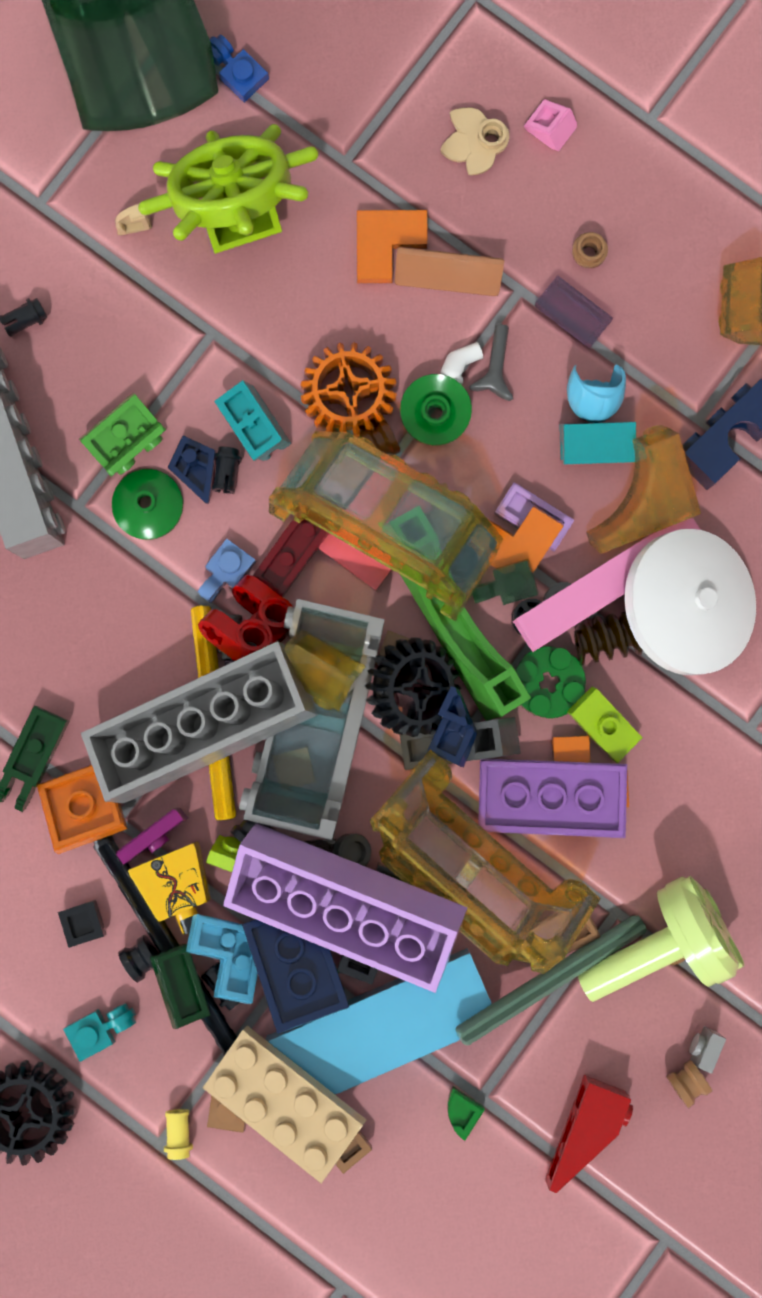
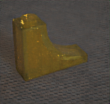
M658 425L643 431V436L633 439L635 469L627 495L609 518L595 528L586 531L590 545L600 554L701 514L679 433L663 425Z

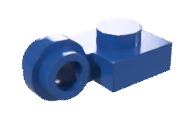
M220 34L217 38L212 36L207 41L208 46L204 50L209 59L217 66L222 63L226 65L218 72L220 80L244 103L269 80L268 72L244 49L233 58L231 54L234 52V49L223 35Z

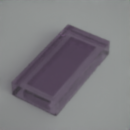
M558 275L535 303L536 308L588 348L594 345L613 320L612 316Z

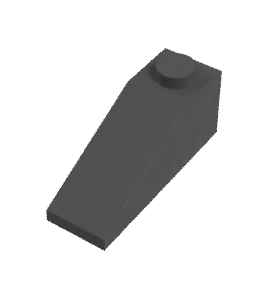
M515 717L473 723L477 736L467 761L521 753ZM432 729L431 734L427 735L419 733L416 737L407 736L406 733L400 735L405 770L452 764V762L427 751L437 729Z

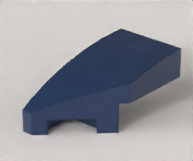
M451 686L438 713L443 718L427 751L460 767H464L477 736V731L460 690Z

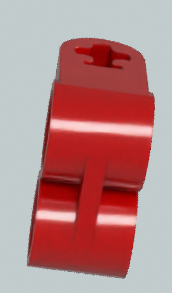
M245 575L233 587L232 594L235 600L250 612L252 616L238 624L222 611L211 609L198 623L201 634L224 654L236 661L277 641L282 642L289 629L284 628L287 609L289 606H293L287 599L281 597L258 578L252 575ZM268 618L275 619L279 623L272 622ZM245 641L253 642L257 646H250Z

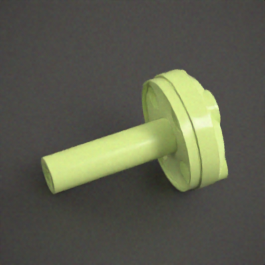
M691 876L687 878L679 877L658 890V902L668 927L608 956L578 976L580 985L589 1000L595 1002L682 958H685L695 975L707 987L716 983L721 984L735 977L737 970L744 967L745 964L708 890L703 889Z

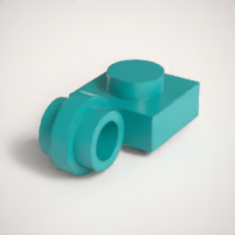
M126 1003L116 1007L106 1014L109 1019L106 1022L99 1009L63 1029L80 1062L115 1043L109 1029L114 1028L116 1034L136 1023L133 1017L136 1015L133 1007L129 1009Z

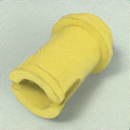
M173 1109L165 1112L167 1145L163 1146L164 1152H167V1158L170 1160L189 1158L190 1150L193 1149V1144L189 1143L188 1109Z

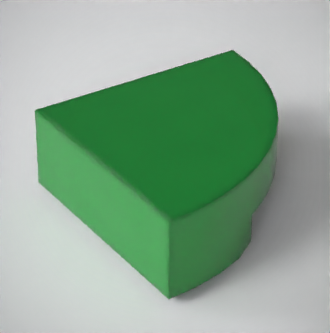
M452 1087L447 1103L448 1116L454 1131L465 1141L485 1108L456 1087Z

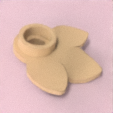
M459 108L451 111L450 118L457 132L453 133L444 142L440 149L441 154L454 162H466L469 175L485 173L493 166L495 156L506 149L509 143L508 128L498 119H487L480 110L475 108ZM495 135L498 140L496 142H488L485 137Z

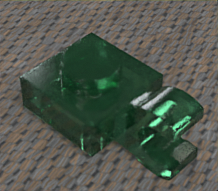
M529 559L494 569L495 580L473 586V589H471L475 603L500 595L503 605L539 594Z

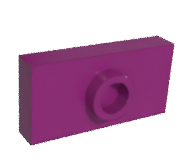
M181 808L172 809L119 849L116 855L124 865L131 862L147 849L154 853L170 841L166 835L188 819V817Z

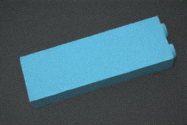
M468 948L450 955L436 993L397 978L347 1000L349 1004L348 1009L280 1034L276 1031L267 1035L265 1040L336 1095L459 1041L460 1039L455 1030L456 1027L492 1003Z

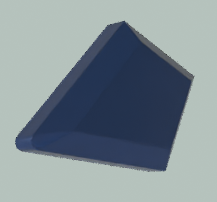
M182 436L168 465V469L205 504H209L215 465L214 454L216 451L186 436Z

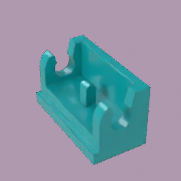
M242 380L214 401L253 461L258 459L266 461L271 458L270 453L276 449L282 450L292 444L255 387L248 382Z
M636 422L559 424L560 460H563L564 465L636 462Z

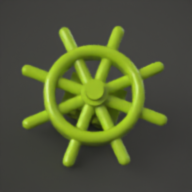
M276 124L270 125L260 136L237 135L220 138L216 131L211 130L207 132L205 137L207 143L187 153L176 164L158 161L153 165V171L156 175L168 177L167 193L141 201L138 206L139 212L142 215H150L173 207L175 214L181 219L180 223L173 230L175 239L183 241L196 227L206 228L215 254L280 233L282 229L275 206L283 198L305 201L308 197V190L304 186L291 184L289 169L315 161L319 155L318 150L313 146H309L285 154L280 146L274 143L281 135V129Z

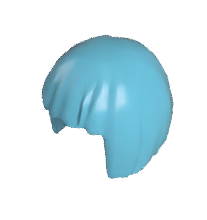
M616 364L610 383L588 379L583 381L576 371L577 365H574L567 384V399L571 409L576 416L588 422L600 423L606 421L618 411L623 403L626 390L625 371Z

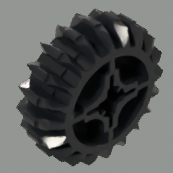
M411 637L408 641L405 639L396 640L395 646L388 645L384 647L386 657L378 655L374 658L378 664L377 669L371 668L367 670L374 678L373 683L369 682L364 685L366 689L373 691V694L366 701L370 705H376L371 714L381 719L380 724L384 728H392L393 733L399 735L406 733L410 737H416L419 733L424 735L431 734L432 727L438 728L442 720L438 713L450 687H455L458 690L462 689L458 684H454V679L460 673L457 670L451 669L455 660L452 657L446 656L447 650L441 646H436V643L426 639L422 641L421 638ZM428 668L431 672L432 681L428 677ZM413 684L423 685L422 687H414V690L404 689V687H412ZM394 693L399 697V706L402 707V712L396 705Z
M28 1060L22 1061L19 1069L14 1063H9L5 1067V1073L0 1070V1117L4 1118L10 1126L9 1133L0 1120V1154L2 1152L7 1153V1164H11L17 1155L22 1166L30 1162L31 1156L36 1163L42 1162L45 1158V1153L52 1156L58 1151L57 1144L63 1145L68 1139L65 1131H71L75 1123L68 1117L76 1113V1107L66 1104L74 1097V1092L68 1091L63 1093L62 1088L68 1083L67 1079L63 1078L57 1083L53 1079L57 1073L55 1068L44 1074L43 1062H38L33 1070H31ZM18 1084L27 1085L20 1098H1L5 1088ZM40 1091L48 1099L51 1108H48L42 1104L40 1100ZM26 1103V1107L29 1109L27 1113H31V1116L24 1122V1117H22V1112H19V1109ZM42 1126L50 1128L48 1134L41 1138L33 1140L23 1139L30 1127L40 1129Z

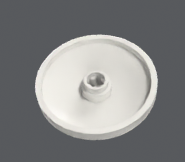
M681 529L653 539L636 556L626 580L625 610L634 638L650 659L664 669L677 674L701 675L723 669L731 664L745 649L755 624L756 596L746 565L728 543L710 532L698 529Z

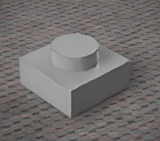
M704 1026L701 1034L697 1033L691 1042L689 1052L692 1056L690 1060L698 1068L712 1074L726 1038L717 1031Z

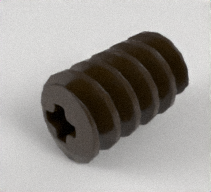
M626 611L621 613L619 621L614 614H608L605 624L601 617L595 616L591 621V627L585 619L577 624V629L574 631L575 647L580 665L585 664L586 654L589 653L594 663L599 662L601 651L605 652L608 660H613L615 649H619L622 657L626 658L628 657L630 646H633L637 656L642 655V648L633 636Z

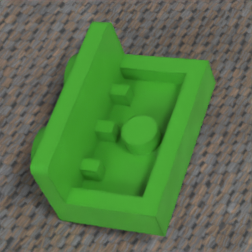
M132 393L80 437L79 440L110 476L116 472L122 475L135 464L134 457L143 449L148 452L162 441L163 437L161 434L166 429L157 421L141 400Z

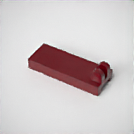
M307 499L253 576L281 597H284L338 520L319 505Z

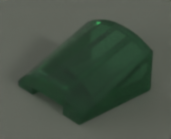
M41 0L83 130L125 131L149 127L181 116L200 106L218 93L212 45L194 0Z

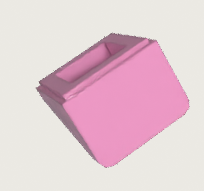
M544 99L525 123L524 128L551 149L559 151L577 128V122L571 108Z

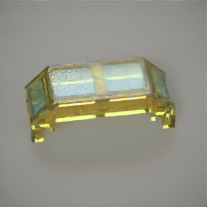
M315 431L312 435V442L283 484L280 487H276L269 497V514L283 522L292 514L294 515V521L299 524L304 518L427 590L426 597L432 600L435 597L444 602L440 613L455 622L498 555L503 542V537L465 494L459 491H450L440 485L430 474L415 471L408 467L400 457L392 454L387 455L378 450L370 440L361 436L356 437L348 432Z

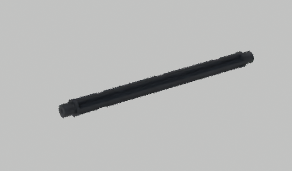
M112 835L94 841V850L98 853L111 876L114 877L119 889L159 953L179 946L165 921L159 922L155 918L130 877L128 870L132 868L129 863L123 865L116 855L119 848ZM199 977L211 1014L201 1020L225 1056L237 1039V1036L228 1025L226 1018Z

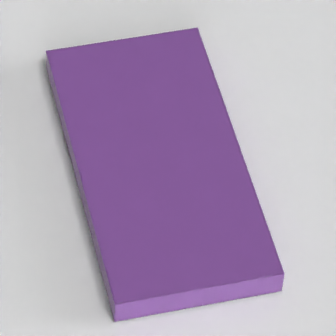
M480 759L478 832L626 838L628 764Z

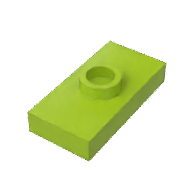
M593 686L567 711L576 723L617 764L643 738L602 693Z

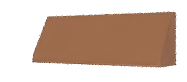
M399 247L397 248L395 284L399 286L498 296L504 260L503 258Z

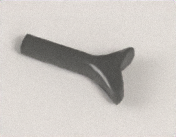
M495 325L488 373L470 385L469 389L476 392L489 389L498 397L511 401L514 398L506 386L502 372L509 331L507 325Z

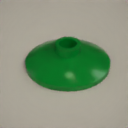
M430 374L415 380L404 392L400 404V416L406 431L417 441L432 446L445 445L458 439L468 427L472 414L471 400L465 388L457 380L442 374ZM433 407H438L441 409L442 415L439 418H432L429 415V410Z
M141 469L128 474L119 482L112 497V512L119 527L127 534L142 540H153L165 536L178 524L183 512V497L178 485L170 476L154 469ZM144 496H149L152 500L151 505L147 508H142L139 505L140 499Z

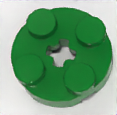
M540 647L536 651L526 654L516 667L515 671L531 699L520 706L534 716L546 719L562 717L568 714L567 711L585 694L586 678L582 665H580L576 657L564 648ZM549 672L551 677L556 676L559 683L555 685L556 691L550 693L547 688L541 689L539 686V682L544 680L543 674Z

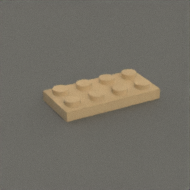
M248 1025L241 1031L203 1086L204 1090L321 1184L367 1121V1119Z

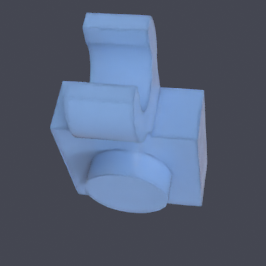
M226 538L205 566L206 570L211 572L212 575L198 590L199 595L211 604L226 584L233 589L247 575L256 563V560Z

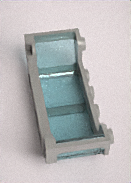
M297 599L295 607H288L284 628L290 629L289 647L292 648L318 715L267 738L263 753L256 752L252 766V773L257 774L256 782H253L251 789L244 788L239 810L245 811L244 820L333 840L369 690L364 685L372 681V676L367 670L375 668L376 661L374 658L378 655L385 619Z

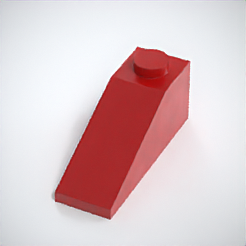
M583 1076L545 1178L549 1191L557 1193L619 1135L622 1126L626 1127L633 1113V1105L630 1104L632 1099L626 1091L589 1076Z

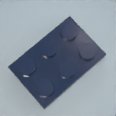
M256 919L242 924L278 1034L349 1008L329 949Z

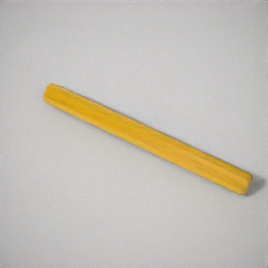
M207 605L191 608L198 678L219 669L216 647L201 634L198 628L200 620L212 609ZM227 756L209 765L216 820H228L236 816L230 759Z

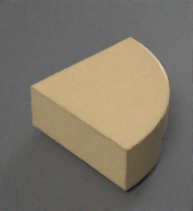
M139 204L131 206L117 215L115 224L118 235L136 233L152 228L150 216L142 215L139 212Z

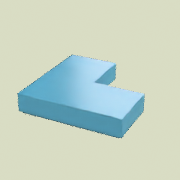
M200 914L193 915L186 952L220 959L213 997L252 1004L258 972L242 924Z

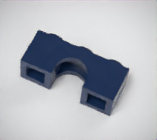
M762 379L753 387L748 383L741 387L731 397L735 404L727 412L721 407L706 422L710 428L702 436L695 432L681 446L685 453L677 461L706 490L718 482L740 460L729 446L728 433L730 430H743L756 442L762 438Z

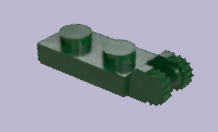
M34 705L2 771L4 775L0 781L1 803L9 796L16 778L25 782L16 799L15 809L23 812L27 808L35 793V788L41 783L70 722L69 720Z

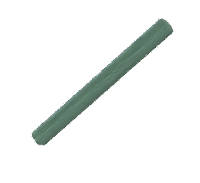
M635 915L627 918L600 935L596 940L581 947L458 1025L455 1030L460 1041L465 1045H471L645 934L647 929L642 919Z

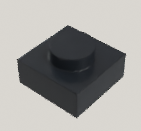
M96 900L58 912L68 948L107 935Z

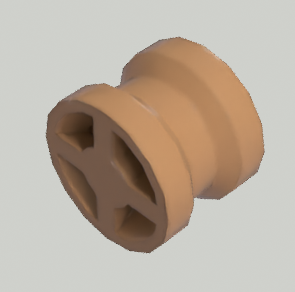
M691 1060L684 1063L683 1069L678 1073L671 1072L666 1076L688 1109L695 1104L697 1097L700 1095L707 1096L713 1092L706 1079Z

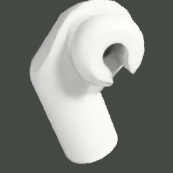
M475 342L450 352L445 359L440 374L449 376L462 385L464 380L461 374L464 371L465 365L483 359L479 343Z

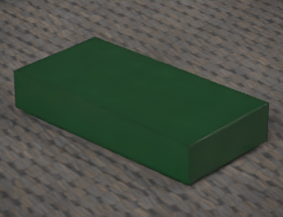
M181 944L150 957L173 1029L181 1028L211 1015L191 953L186 952L187 944Z

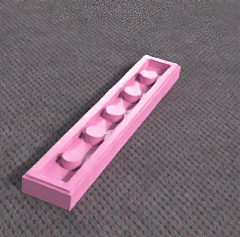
M689 511L516 618L513 623L531 651H536L624 595L627 576L633 561L639 552L653 539L681 529L701 530Z

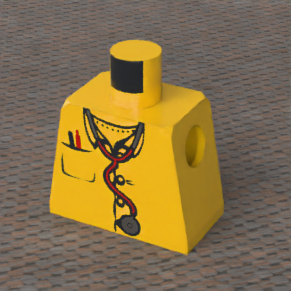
M197 841L128 870L130 877L155 918L160 922L175 915L182 934H189L193 915L198 914L196 906L204 904L211 899L199 842Z

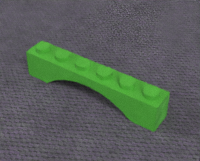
M420 507L388 523L377 532V536L440 644L447 650V656L455 660L453 666L460 673V678L485 721L502 717L531 699L513 666L488 642L465 609L447 572L438 538Z

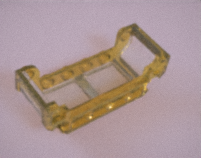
M430 749L370 819L373 831H380L384 845L379 851L381 862L403 882L468 907L459 931L496 964L509 966L512 960L532 963L530 966L531 971L545 974L566 957L601 898L583 882L574 879L564 880L553 890L546 885L537 875L513 856L510 851L505 849L442 793L452 781V771L448 764Z

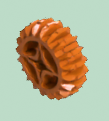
M353 342L351 344V351H344L343 343H338V353L333 354L331 349L326 347L324 349L325 360L318 356L312 358L313 364L317 369L305 368L304 373L311 380L301 381V389L307 391V393L301 395V401L303 404H311L305 409L307 417L318 415L314 420L316 428L322 427L327 422L325 430L327 435L331 436L335 429L338 428L340 429V439H346L347 430H353L354 438L359 439L360 428L364 427V429L372 431L374 430L372 421L378 424L385 420L380 413L392 414L393 407L387 402L396 401L397 394L390 390L396 387V379L386 378L392 373V368L390 365L381 366L383 362L381 354L370 359L371 347L366 346L362 353H358L357 343ZM350 366L365 370L374 380L369 381L368 377H356L352 373ZM339 368L340 376L338 380L327 385V389L320 390L326 376ZM345 377L348 378V383L354 391L352 406L343 388L345 386ZM378 392L374 404L364 413L358 414L357 406L359 402L364 398L370 397V393ZM329 401V404L342 405L346 409L348 417L331 412L322 402Z

